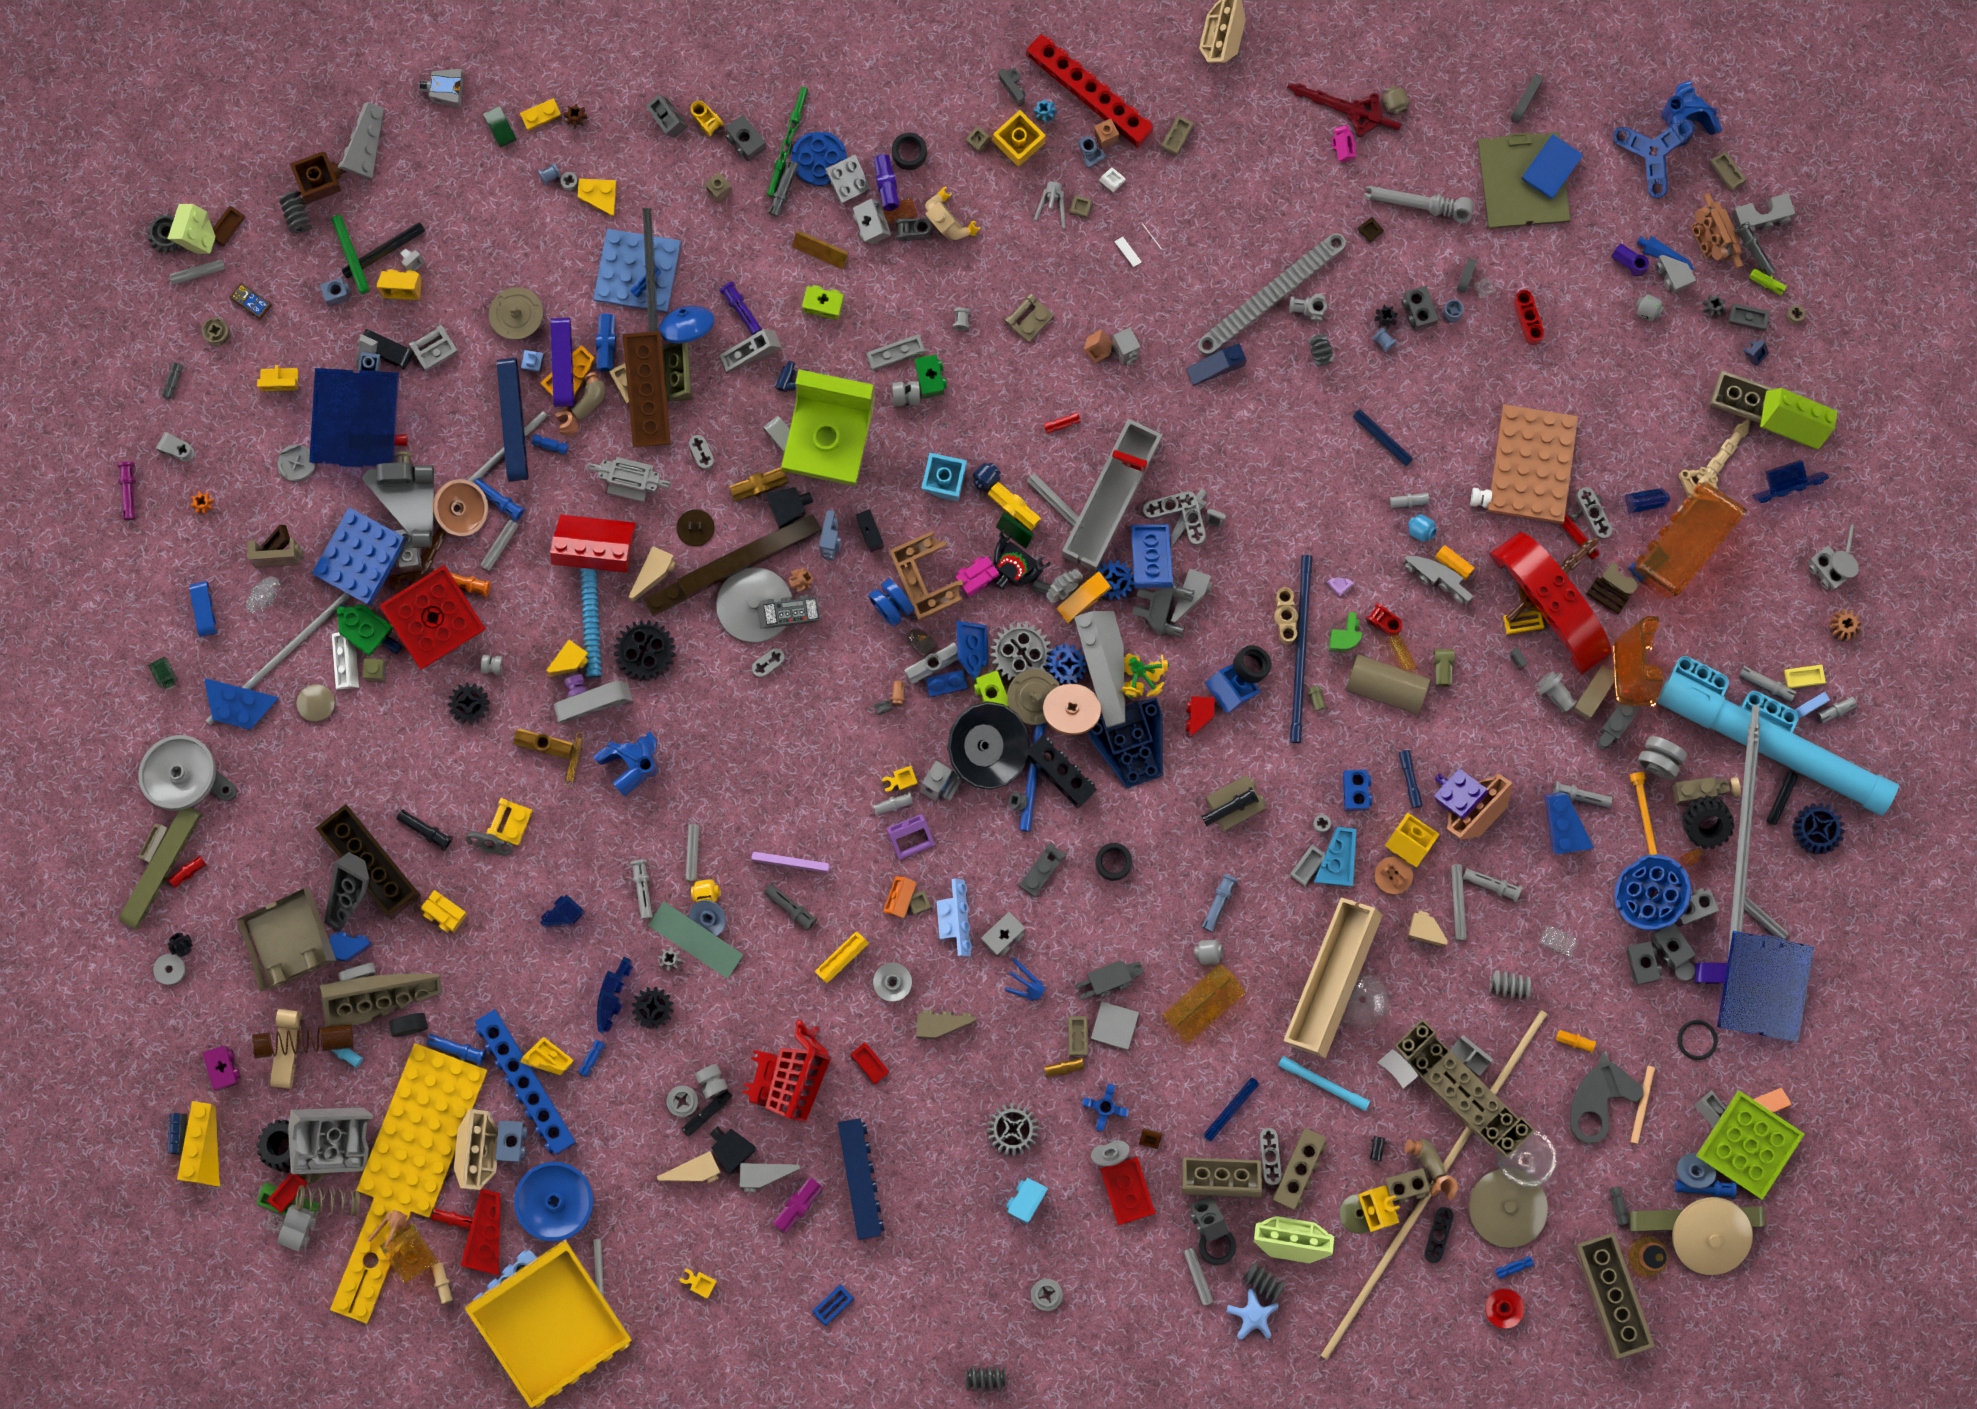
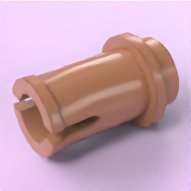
M893 681V693L890 698L892 705L902 706L905 702L903 698L905 682Z

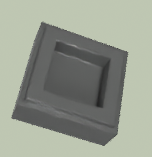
M1517 647L1511 651L1510 657L1518 670L1526 667L1528 662L1520 649Z

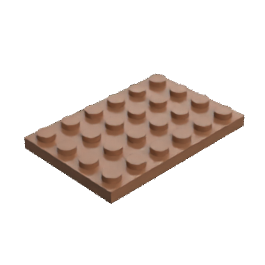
M1503 404L1491 483L1492 499L1489 502L1488 512L1558 524L1564 523L1578 416Z

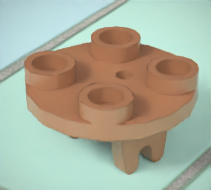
M1392 856L1379 862L1375 869L1374 879L1380 890L1386 894L1397 895L1409 888L1413 880V872L1411 866L1404 859Z

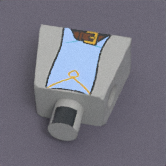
M462 69L433 71L431 73V81H420V92H429V98L433 103L460 108L464 79Z
M936 760L921 784L920 793L936 802L955 771Z

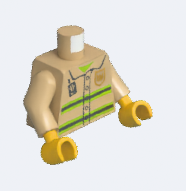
M943 187L934 197L926 202L925 208L928 211L925 213L926 216L949 241L952 239L958 240L969 235L975 236L981 228L975 227V221H972L968 227L963 228L942 202H945L952 195V193L947 194L945 192L947 187Z

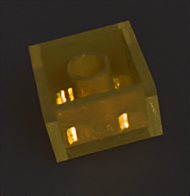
M414 1223L393 1236L388 1247L385 1246L386 1242L380 1245L384 1255L405 1284L438 1262L435 1253Z

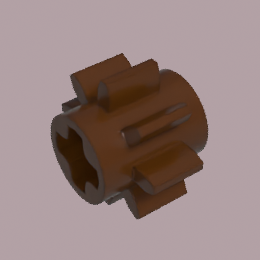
M577 103L572 107L567 106L568 113H564V117L568 118L566 120L567 125L572 123L574 128L577 125L584 126L583 119H588L587 114H583L585 108H579Z

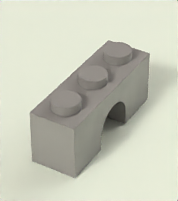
M1789 193L1770 198L1767 203L1769 208L1768 214L1758 213L1753 203L1736 207L1732 212L1736 227L1749 222V227L1754 233L1755 229L1758 228L1766 230L1773 227V224L1776 223L1784 225L1791 222L1795 211Z

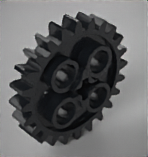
M640 620V625L638 626L633 622V628L626 625L627 632L620 631L623 636L622 638L616 637L620 644L614 645V648L619 650L614 652V656L619 657L615 661L617 664L622 663L619 669H626L624 673L626 676L632 673L631 678L633 680L636 676H638L640 682L643 677H646L649 682L650 676L657 680L658 673L664 676L663 669L670 670L667 664H674L673 660L670 659V657H676V654L671 652L676 649V646L670 645L674 642V639L668 638L671 634L670 631L664 633V625L658 628V622H655L653 626L650 620H648L647 624ZM638 635L645 636L642 642H636L635 638ZM652 635L653 638L650 640V642H649V644H648V646H647L648 639H649V637ZM661 642L663 645L660 649L655 650L652 648L654 643ZM647 646L649 652L644 653L640 666H637L642 657L641 649H645ZM630 652L637 653L635 659L630 660L627 658ZM653 659L655 663L653 666L647 667L645 666L646 660Z

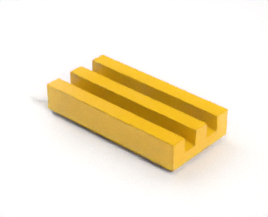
M1536 611L1523 612L1516 618L1538 615V618L1509 623L1506 619L1507 615H1504L1506 635L1544 629L1542 614ZM1532 623H1539V624H1540V625H1536V626L1523 627V628H1517V629H1511V630H1510V627H1513V626L1526 625V624H1532Z

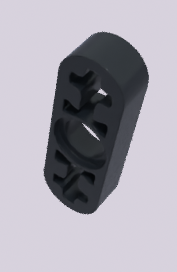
M1447 1207L1438 1209L1434 1216L1424 1251V1257L1429 1263L1439 1262L1444 1253L1454 1218L1452 1210ZM1447 1211V1215L1450 1216L1443 1224L1447 1225V1229L1442 1226H1436V1222L1441 1224L1442 1217L1439 1216V1213ZM1437 1229L1442 1230L1444 1233V1238L1441 1241H1437L1433 1237V1233ZM1431 1241L1435 1244H1442L1441 1248L1437 1247L1436 1253L1439 1256L1434 1257L1433 1260L1430 1259L1431 1255L1428 1254V1251H1432L1434 1245H1430Z

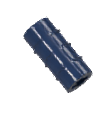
M172 1113L169 1115L167 1154L182 1155L186 1127L188 1125L187 1114Z

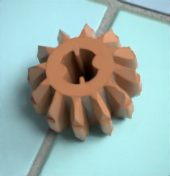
M1843 609L1841 613L1837 611L1834 614L1835 617L1830 619V622L1833 624L1829 626V629H1835L1832 636L1839 634V641L1845 638L1846 642H1849L1851 638L1856 639L1858 637L1857 633L1862 631L1859 626L1863 622L1857 621L1860 616L1856 615L1854 617L1853 610H1850L1849 613H1847L1846 609ZM1844 622H1847V623H1848V625H1847V626H1849L1848 628H1845V627H1844V625H1845V624H1843Z

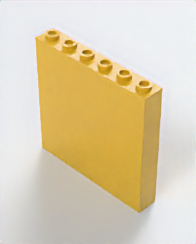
M566 1239L465 1306L466 1312L530 1408L534 1406L536 1408L540 1407L546 1402L547 1397L558 1395L563 1391V1386L568 1383L570 1385L574 1384L580 1379L579 1376L581 1374L592 1372L597 1368L596 1364L600 1361H603V1363L613 1357L612 1353L618 1349L623 1351L630 1346L629 1342L632 1341L630 1335Z

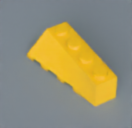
M192 1101L177 1180L220 1187L216 1106L213 1104Z

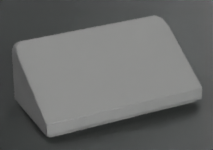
M1712 1090L1694 1104L1713 1128L1726 1110L1724 1104Z

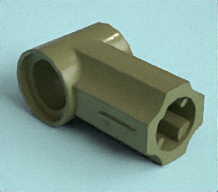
M1434 648L1435 686H1452L1454 649Z

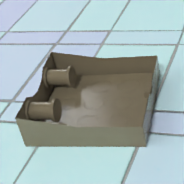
M303 888L237 919L251 957L259 991L274 990L337 961L310 889ZM243 919H249L247 924L269 981V987L266 984Z

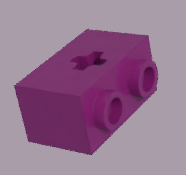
M224 1045L202 1053L213 1090L220 1091L239 1084L238 1079L241 1078L239 1069L237 1067L234 1068L233 1060H235V1055L232 1049ZM221 1064L227 1066L224 1068V1072L219 1070V1068H221Z

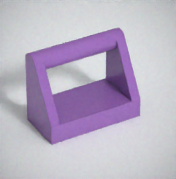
M922 814L886 828L899 860L935 846ZM924 828L928 838L927 841L903 851L899 850L896 839Z

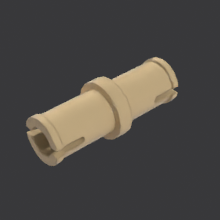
M442 1262L432 1265L431 1268L436 1282L434 1286L438 1289L441 1304H447L454 1300L452 1299L449 1287L450 1280L446 1277Z

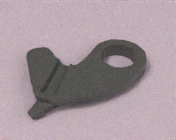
M1607 1051L1602 1052L1599 1064L1580 1083L1570 1107L1571 1132L1577 1140L1586 1144L1597 1143L1605 1138L1610 1128L1607 1106L1608 1098L1625 1097L1630 1101L1636 1102L1643 1096L1641 1085L1620 1067L1608 1061ZM1586 1112L1596 1114L1601 1120V1129L1595 1136H1587L1579 1129V1118Z

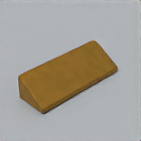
M799 230L796 231L793 248L840 269L844 268L848 260V253Z

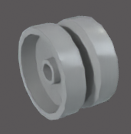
M1649 736L1644 745L1647 751L1640 753L1637 759L1638 764L1659 777L1675 780L1680 771L1677 765L1684 763L1687 753L1666 739Z

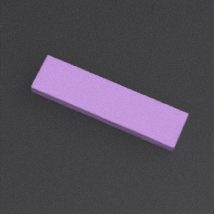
M759 852L752 853L753 862L828 874L830 870L829 863Z

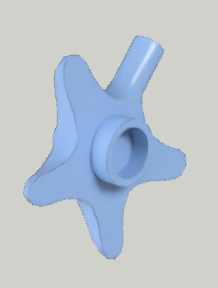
M1249 1289L1246 1307L1239 1308L1228 1305L1226 1313L1238 1315L1243 1320L1242 1327L1237 1335L1238 1339H1244L1253 1329H1259L1269 1339L1271 1332L1267 1319L1271 1313L1278 1309V1304L1261 1306L1255 1290Z

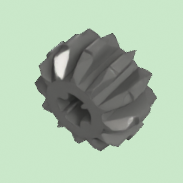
M1325 334L1311 337L1308 343L1315 365L1320 367L1332 363L1334 357L1328 337Z

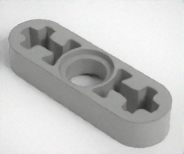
M1588 487L1580 489L1576 493V501L1594 536L1599 539L1609 537L1612 533V527L1594 491ZM1583 492L1584 494H1589L1587 500L1581 498ZM1588 502H1589V504H1590L1591 502L1594 503V504L1590 505V506L1587 507V508L1585 507V505H1587ZM1591 508L1597 509L1599 513L1597 518L1590 517L1589 510ZM1602 519L1600 523H1597L1596 525L1594 524V522H1597L1598 520ZM1600 526L1602 528L1606 527L1605 535L1604 533H1599Z
M1265 1128L1259 1136L1263 1179L1268 1185H1276L1282 1177L1278 1135L1274 1129ZM1266 1132L1274 1135V1138L1271 1139V1145L1275 1144V1148L1264 1149L1263 1145L1268 1146L1267 1139H1263ZM1272 1151L1275 1153L1276 1159L1274 1162L1266 1161V1152ZM1277 1164V1168L1274 1167L1273 1171L1274 1174L1278 1175V1178H1275V1182H1271V1179L1267 1178V1175L1270 1174V1168L1266 1169L1265 1165L1273 1166Z

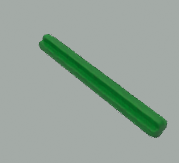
M338 214L332 217V222L360 294L364 295L370 289L341 215Z

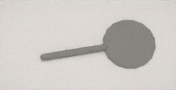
M1853 524L1850 526L1846 552L1837 551L1832 556L1833 568L1839 575L1845 578H1853L1859 571L1856 559L1849 554L1854 531Z

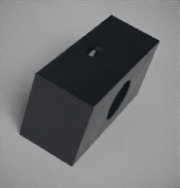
M868 509L856 514L857 522L869 552L884 548L883 540L871 510Z

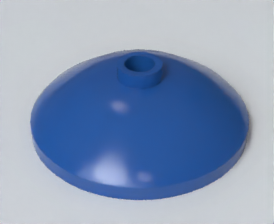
M684 306L666 315L659 325V331L661 332L662 339L667 342L686 343L707 334L712 329L715 320L712 312L704 307Z

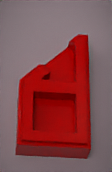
M1117 450L1113 451L1112 457L1122 461L1123 465L1145 472L1146 460Z

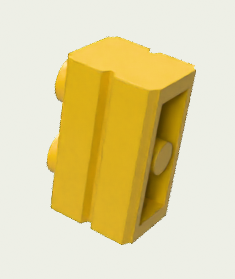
M435 890L421 907V910L424 911L423 916L431 922L434 919L440 923L438 927L446 933L449 930L455 933L468 915L464 910Z

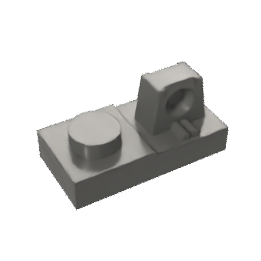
M1003 68L998 71L999 80L1019 107L1024 104L1026 94L1021 86L1018 87L1015 84L1021 79L1016 68L1005 71Z

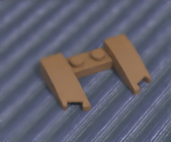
M933 531L889 550L909 599L915 608L917 618L920 621L930 618L962 601V597H959V587L963 586L962 579L929 594L916 562L948 546L944 540L941 543L933 537L935 534Z

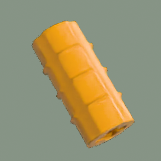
M1446 545L1435 556L1437 561L1463 577L1464 581L1467 580L1475 569L1461 555L1459 556Z

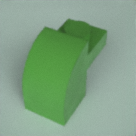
M1348 613L1346 630H1331L1330 652H1349L1358 645L1362 632L1355 631L1359 628V619H1356V613Z

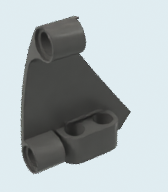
M382 463L377 465V469H369L362 477V480L412 536L411 548H431L434 518L433 465L413 466L411 463Z

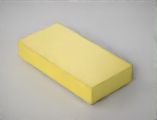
M1823 665L1784 670L1786 686L1789 689L1826 684Z

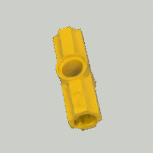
M997 482L988 492V496L998 503L1005 513L1008 512L1013 519L1019 521L1028 530L1032 531L1041 521V518L1027 507L1026 502L1016 494L1013 495L1001 483Z

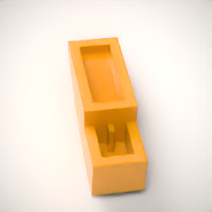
M1097 572L1056 609L1066 622L1070 623L1075 619V616L1082 614L1112 587L1104 576Z

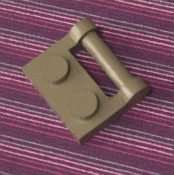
M1029 293L1018 309L1004 320L1008 326L1028 343L1054 317L1053 313ZM1032 304L1035 309L1018 325L1015 321Z

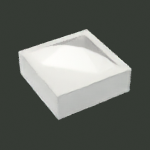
M1110 168L1101 176L1099 181L1114 192L1126 179L1115 169Z

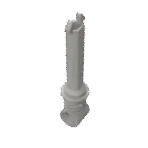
M1367 186L1365 190L1370 191L1371 194L1364 193V197L1367 200L1428 210L1430 214H1434V217L1441 215V213H1443V216L1448 214V217L1453 215L1452 218L1459 223L1469 222L1474 208L1473 201L1467 197H1461L1456 199V201L1451 198L1450 201L1449 198L1445 200V197H1442L1441 194L1426 197L1373 186Z

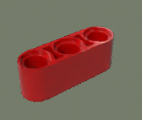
M1525 289L1520 290L1515 296L1514 307L1525 340L1530 345H1537L1544 336V328L1531 292ZM1519 298H1525L1527 303H1521ZM1524 315H1531L1533 320L1525 319ZM1536 332L1539 337L1533 338L1530 333Z

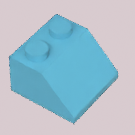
M1029 1178L1026 1181L1021 1180L1016 1188L1019 1193L1016 1198L1011 1197L1006 1205L1008 1208L1007 1213L1028 1225L1048 1190L1045 1186Z

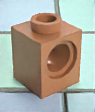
M1112 119L1094 126V135L1101 149L1118 142L1119 133Z

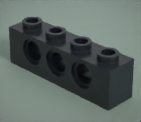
M1042 735L1023 755L1078 809L1097 790L1094 787L1095 784L1091 779L1085 778L1081 774L1078 766L1072 765L1067 760L1068 757L1064 752L1058 751L1053 746L1054 743L1051 739ZM1044 753L1051 755L1052 759L1050 762L1044 759ZM1058 766L1065 769V775L1058 773ZM1071 780L1078 782V789L1072 787Z

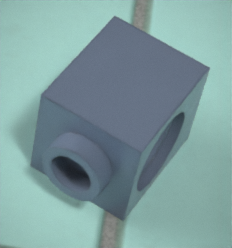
M342 278L320 284L328 307L350 300L348 294L351 293L348 283H344ZM335 289H341L339 294H332Z

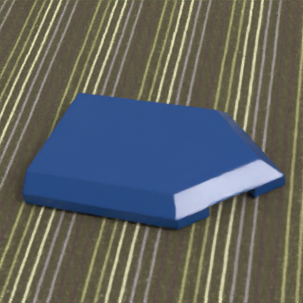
M956 621L958 660L974 680L979 675L981 669L988 664L987 625Z

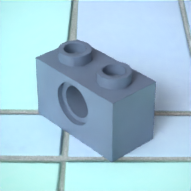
M499 1121L496 1161L521 1163V1159H525L526 1147H523V1139H527L528 1127H525V1123ZM510 1137L517 1138V1144L514 1147H509L507 1144Z

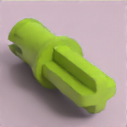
M1753 269L1749 276L1750 279L1764 286V289L1768 288L1779 294V296L1783 294L1787 285L1773 279L1772 275L1768 276L1757 269Z

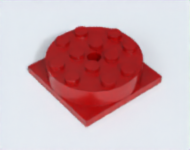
M445 564L379 605L420 670L455 651L462 644L486 630ZM431 613L438 615L437 623H430L428 621V616Z

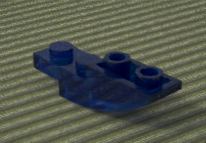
M623 957L615 974L607 971L600 989L597 1004L598 1032L604 1035L605 1031H610L613 1025L612 1017L614 1014L618 1015L622 1008V1004H620L621 999L615 995L616 993H621L624 987L622 981L625 976L629 977L633 970L632 961L626 957Z

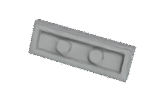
M918 334L867 352L866 355L872 371L923 354L926 351Z

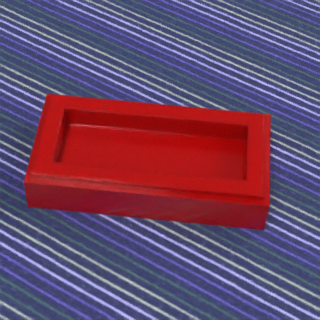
M866 1042L850 1054L874 1084H877L890 1073Z
M290 1173L267 1199V1202L283 1214L296 1199L299 1186H304L305 1188L309 1183L299 1174Z

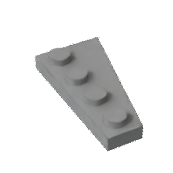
M370 102L364 103L356 122L357 127L350 136L351 141L349 146L345 148L344 158L339 163L338 168L365 179H372L384 108Z

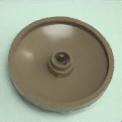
M1505 1168L1486 1174L1476 1183L1470 1194L1468 1211L1474 1229L1484 1240L1498 1247L1515 1248L1529 1243L1538 1236L1547 1219L1548 1205L1542 1187L1533 1177L1517 1169Z

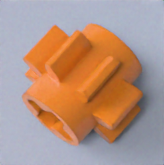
M198 491V495L195 497L191 496L193 503L190 506L191 508H196L195 513L197 515L201 511L206 516L209 509L214 510L211 504L215 501L213 498L208 499L210 497L208 492L203 495ZM200 501H201V502H204V501L206 502L204 505H203V504L199 505V502H200Z

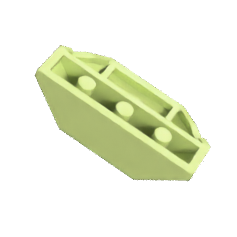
M1275 1216L1261 1223H1256L1254 1243L1270 1257L1312 1263L1333 1254L1334 1236L1328 1234L1314 1222Z

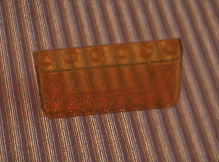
M1700 482L1693 489L1694 494L1683 501L1681 510L1679 512L1676 511L1670 517L1671 522L1668 526L1665 525L1658 532L1659 537L1656 540H1652L1646 548L1648 550L1645 554L1638 556L1634 562L1636 565L1632 569L1666 598L1675 597L1684 590L1747 511L1742 505L1708 482Z

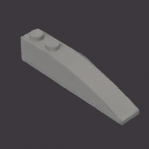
M1091 611L1075 616L1080 640L1098 701H1100L1106 727L1110 728L1125 723L1124 692H1122V687H1125L1124 645L1114 611Z

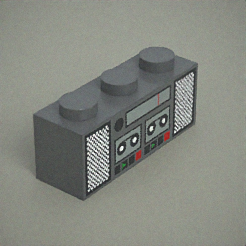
M810 595L799 596V599L792 600V597L781 598V601L774 602V599L763 600V603L757 606L760 629L814 623L820 620L817 597L811 598Z

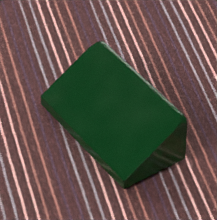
M1003 513L996 528L1000 531L1005 529L1004 534L1007 536L1012 532L1011 539L1026 549L1033 541L1034 533L1008 514Z

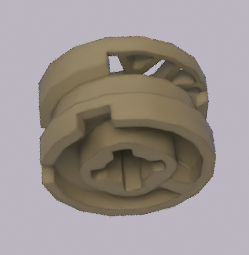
M210 318L202 326V335L210 345L222 346L230 338V329L221 318Z

